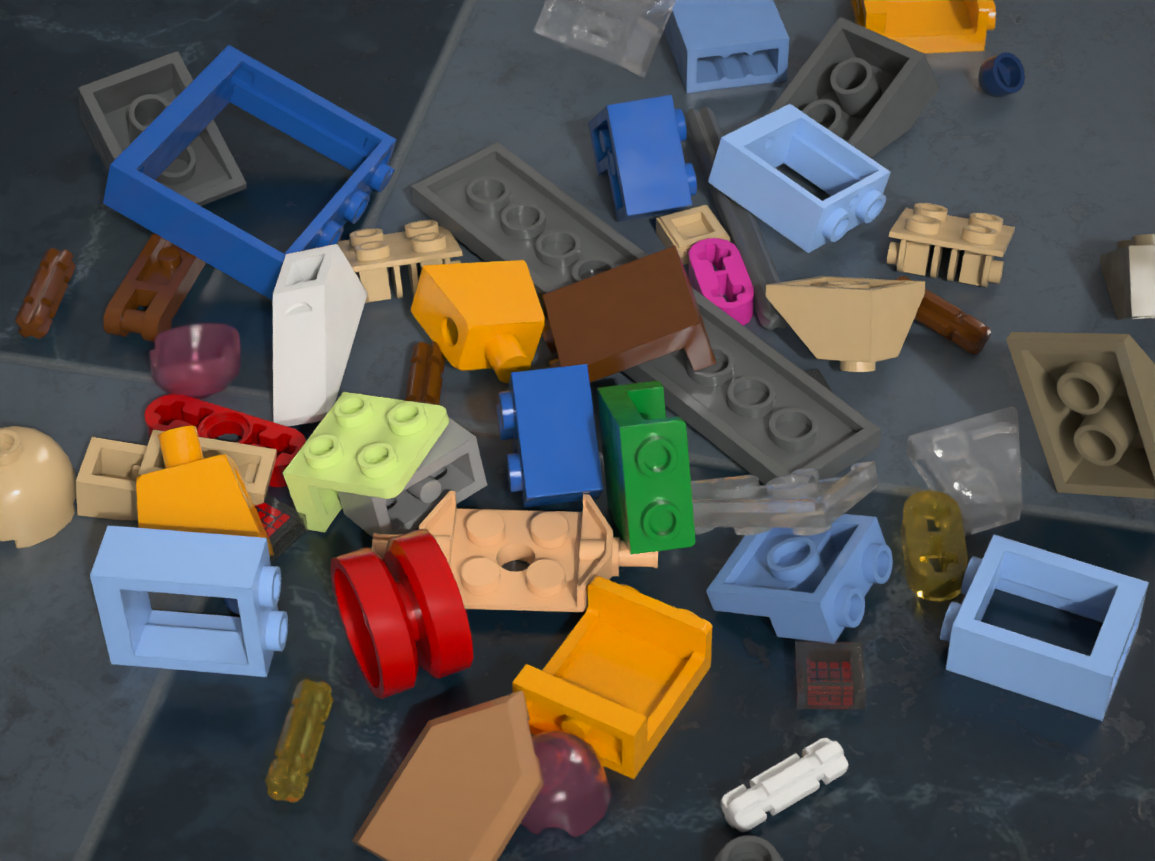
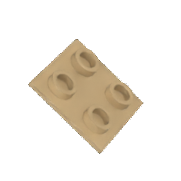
M917 203L914 205V209L905 208L889 231V237L901 239L900 243L891 241L887 255V264L897 265L898 272L925 276L931 245H935L930 277L937 278L943 247L952 248L947 280L954 281L960 250H964L959 282L987 288L989 282L1000 284L1004 262L994 260V256H1004L1014 234L1015 227L1002 225L1003 219L992 214L971 213L969 219L947 215L948 209L940 205Z
M434 220L412 222L405 225L404 232L384 235L382 229H362L350 233V240L338 241V246L354 272H357V277L368 293L365 303L391 299L387 267H391L396 298H403L400 265L408 264L413 296H415L419 282L416 263H420L422 271L423 265L461 263L460 260L450 261V258L463 256L462 250L450 230L438 226V222Z

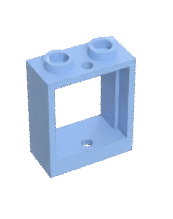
M788 104L721 137L708 183L807 253H810L829 241H838L847 231L863 222H872L885 205L886 196L883 193L891 172L793 105ZM783 163L831 195V197L824 201L820 200L775 169V167Z
M107 526L90 578L111 664L267 677L274 651L284 650L288 633L287 612L278 611L277 606L281 590V571L279 567L271 566L267 538ZM148 592L234 598L238 602L240 617L152 610Z
M993 535L983 559L973 556L967 566L961 588V594L966 595L963 603L960 604L952 601L946 612L940 633L941 640L950 642L946 670L1103 721L1139 626L1149 582ZM998 589L1102 622L1103 625L1091 655L1080 654L981 622L994 590Z

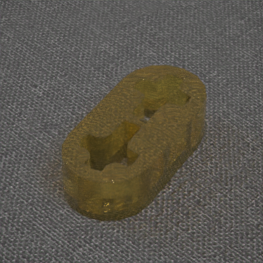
M932 490L917 492L906 500L903 510L901 539L906 579L910 589L919 597L937 602L951 600L961 593L968 563L961 510L958 503L947 494ZM927 519L934 520L936 527H939L938 532L928 531ZM930 558H939L942 573L934 572L932 564H929Z

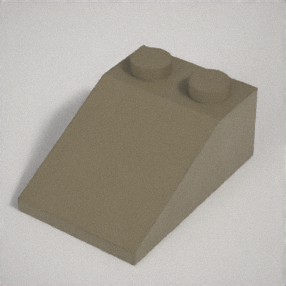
M1011 332L1006 341L1057 493L1155 499V364L1130 334Z

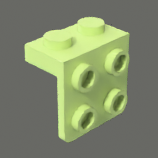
M343 392L283 472L303 529L325 533L342 509L338 491L383 499L398 496L448 426L449 417L445 407Z

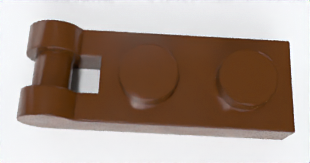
M153 232L107 305L103 321L105 332L122 337L127 336L130 332L142 335L145 341L165 343L170 334L173 317L206 262ZM139 306L148 307L146 311L137 310Z

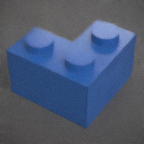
M672 95L607 105L588 122L597 174L609 175L617 222L679 212L692 205L691 196L696 195L697 192L696 176L692 164L684 162L681 142L686 140V122L680 108L674 109Z
M587 364L511 372L508 389L505 392H499V404H496L500 440L511 439L513 454L506 455L510 491H522L524 507L583 501V494L590 495L592 499H598L604 489Z

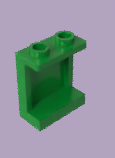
M659 380L597 388L607 505L630 554L692 547L696 539L685 421L678 416L666 418L664 388Z

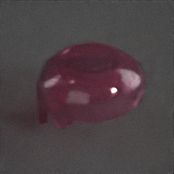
M201 323L180 326L160 333L155 338V349L149 352L150 369L156 385L169 394L186 395L196 399H205L224 391L239 375L241 368L238 331L224 324Z
M546 731L531 736L535 755L539 758L544 785L520 823L536 835L540 834L541 830L546 827L562 828L571 836L585 833L605 815L612 795L605 769L597 751L591 744L565 731Z

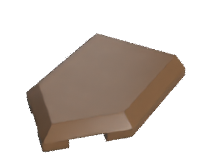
M518 691L429 720L352 841L384 861H497L544 785L539 758L535 755L528 720H530L525 694L522 691Z

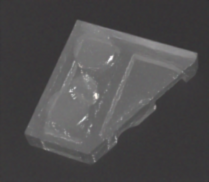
M1014 406L908 436L907 456L963 537L1020 520L1023 502L1018 411Z

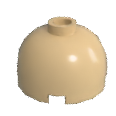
M21 426L0 428V541L14 540L16 548L31 547L54 537L71 522L76 512L74 507L76 499V474L67 454L60 444L50 436L35 428Z

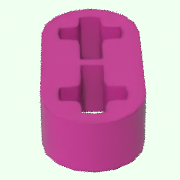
M707 238L692 245L689 251L688 272L692 288L741 325L745 326L753 316L754 289L738 248L728 240L720 238ZM713 265L720 271H715ZM727 295L729 302H726L725 298L720 296Z

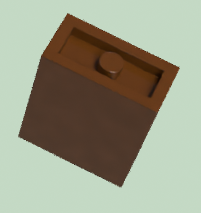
M675 245L543 295L548 319L544 320L542 333L550 353H558L559 357L550 361L551 368L587 364L589 381L591 383L685 348L694 372L717 364L692 285Z

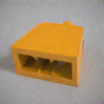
M524 260L423 265L410 310L432 341L438 343L441 352L454 368L461 371L493 368L499 380L504 383H509L511 372L530 370L531 362L534 359L544 328L545 318L528 266Z
M196 426L174 428L158 434L166 469L143 474L136 479L139 528L267 538L269 556H274L271 542L235 461L226 454L204 459Z

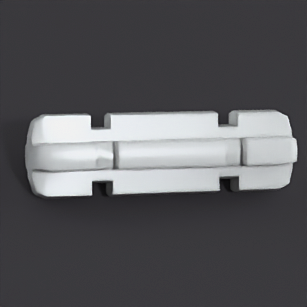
M821 738L803 749L802 758L796 753L751 779L749 785L751 788L747 789L742 784L725 794L720 801V806L725 814L727 823L740 832H747L766 820L767 814L765 812L769 811L774 816L820 788V780L826 785L843 775L848 769V762L840 744L828 738Z

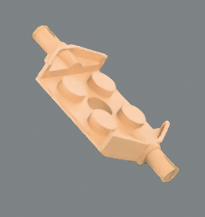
M449 491L419 525V529H427L433 535L447 558L465 609L585 612L588 608V585L595 576H601L610 580L612 576H619V566L654 567L658 569V551L631 555L625 542L620 540V537H613V529L588 494H583V512L457 509L456 491ZM374 533L372 550L384 560L388 540L400 535ZM516 560L531 564L527 569L517 572L502 568L505 563Z

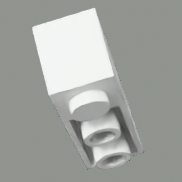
M338 244L286 254L273 292L274 423L289 427L322 421L336 402L368 294Z

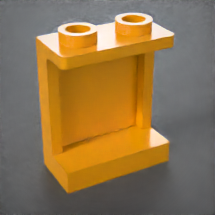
M851 0L856 24L922 53L984 51L986 33L988 30H994L996 9L994 0Z
M595 576L588 585L587 611L544 669L539 670L526 664L512 682L513 693L522 691L525 694L530 717L528 723L531 734L635 779L710 669L712 625L689 610L675 608L641 594L631 586L617 584L601 576Z

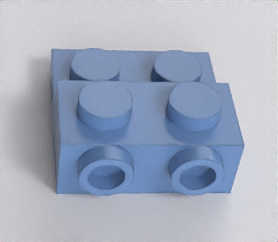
M764 508L706 592L714 611L770 617L777 637L835 644L845 627L855 628L861 623L865 611L864 597L873 583L884 584L889 579L893 566L892 552L885 543L877 517Z

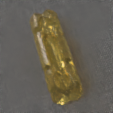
M304 679L296 686L291 701L295 706L288 710L274 752L278 758L271 762L265 779L268 786L267 793L276 801L284 799L295 803L304 796L309 777L305 774L309 773L313 768L325 729L322 722L328 719L333 704L331 686L324 681L314 682Z

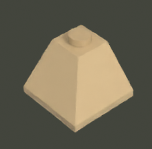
M818 276L766 284L767 299L817 359L840 361V370L848 372L875 371L877 361L898 357L925 294V281Z

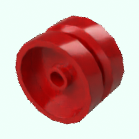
M418 529L389 539L384 562L370 548H361L331 559L332 587L341 622L356 663L368 687L377 698L383 699L414 688L419 665L434 678H442L471 667L474 658L473 643L464 603L447 558L436 539L427 529Z

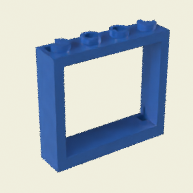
M228 45L110 164L103 204L273 301V292L286 254L337 244L342 235L344 224L347 221L355 224L362 216L368 205L371 192L375 190L380 193L385 189L395 169L388 165L397 139ZM229 103L238 106L354 172L285 254L156 181L161 173Z

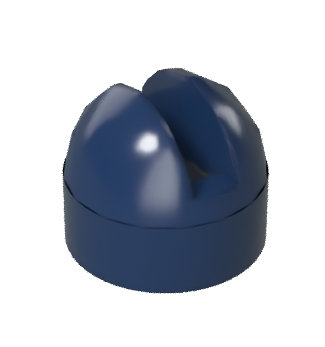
M1003 52L990 57L979 69V86L986 94L993 97H1005L1018 92L1023 87L1025 81V72L1021 61L1009 52Z

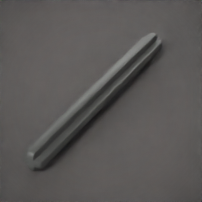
M705 106L699 110L691 108L686 113L688 121L686 123V130L724 229L730 237V242L738 248L754 289L753 305L760 323L769 331L777 327L785 329L789 324L766 297V284L779 283L781 280L755 215L708 183L721 137H723L715 115L710 108Z

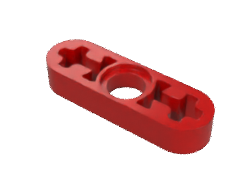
M169 394L155 399L148 405L144 414L149 440L153 430L167 431L184 426H196L198 437L215 439L225 434H236L242 437L237 443L277 449L276 461L269 483L271 487H287L283 472L306 442L304 435L291 427L182 394Z

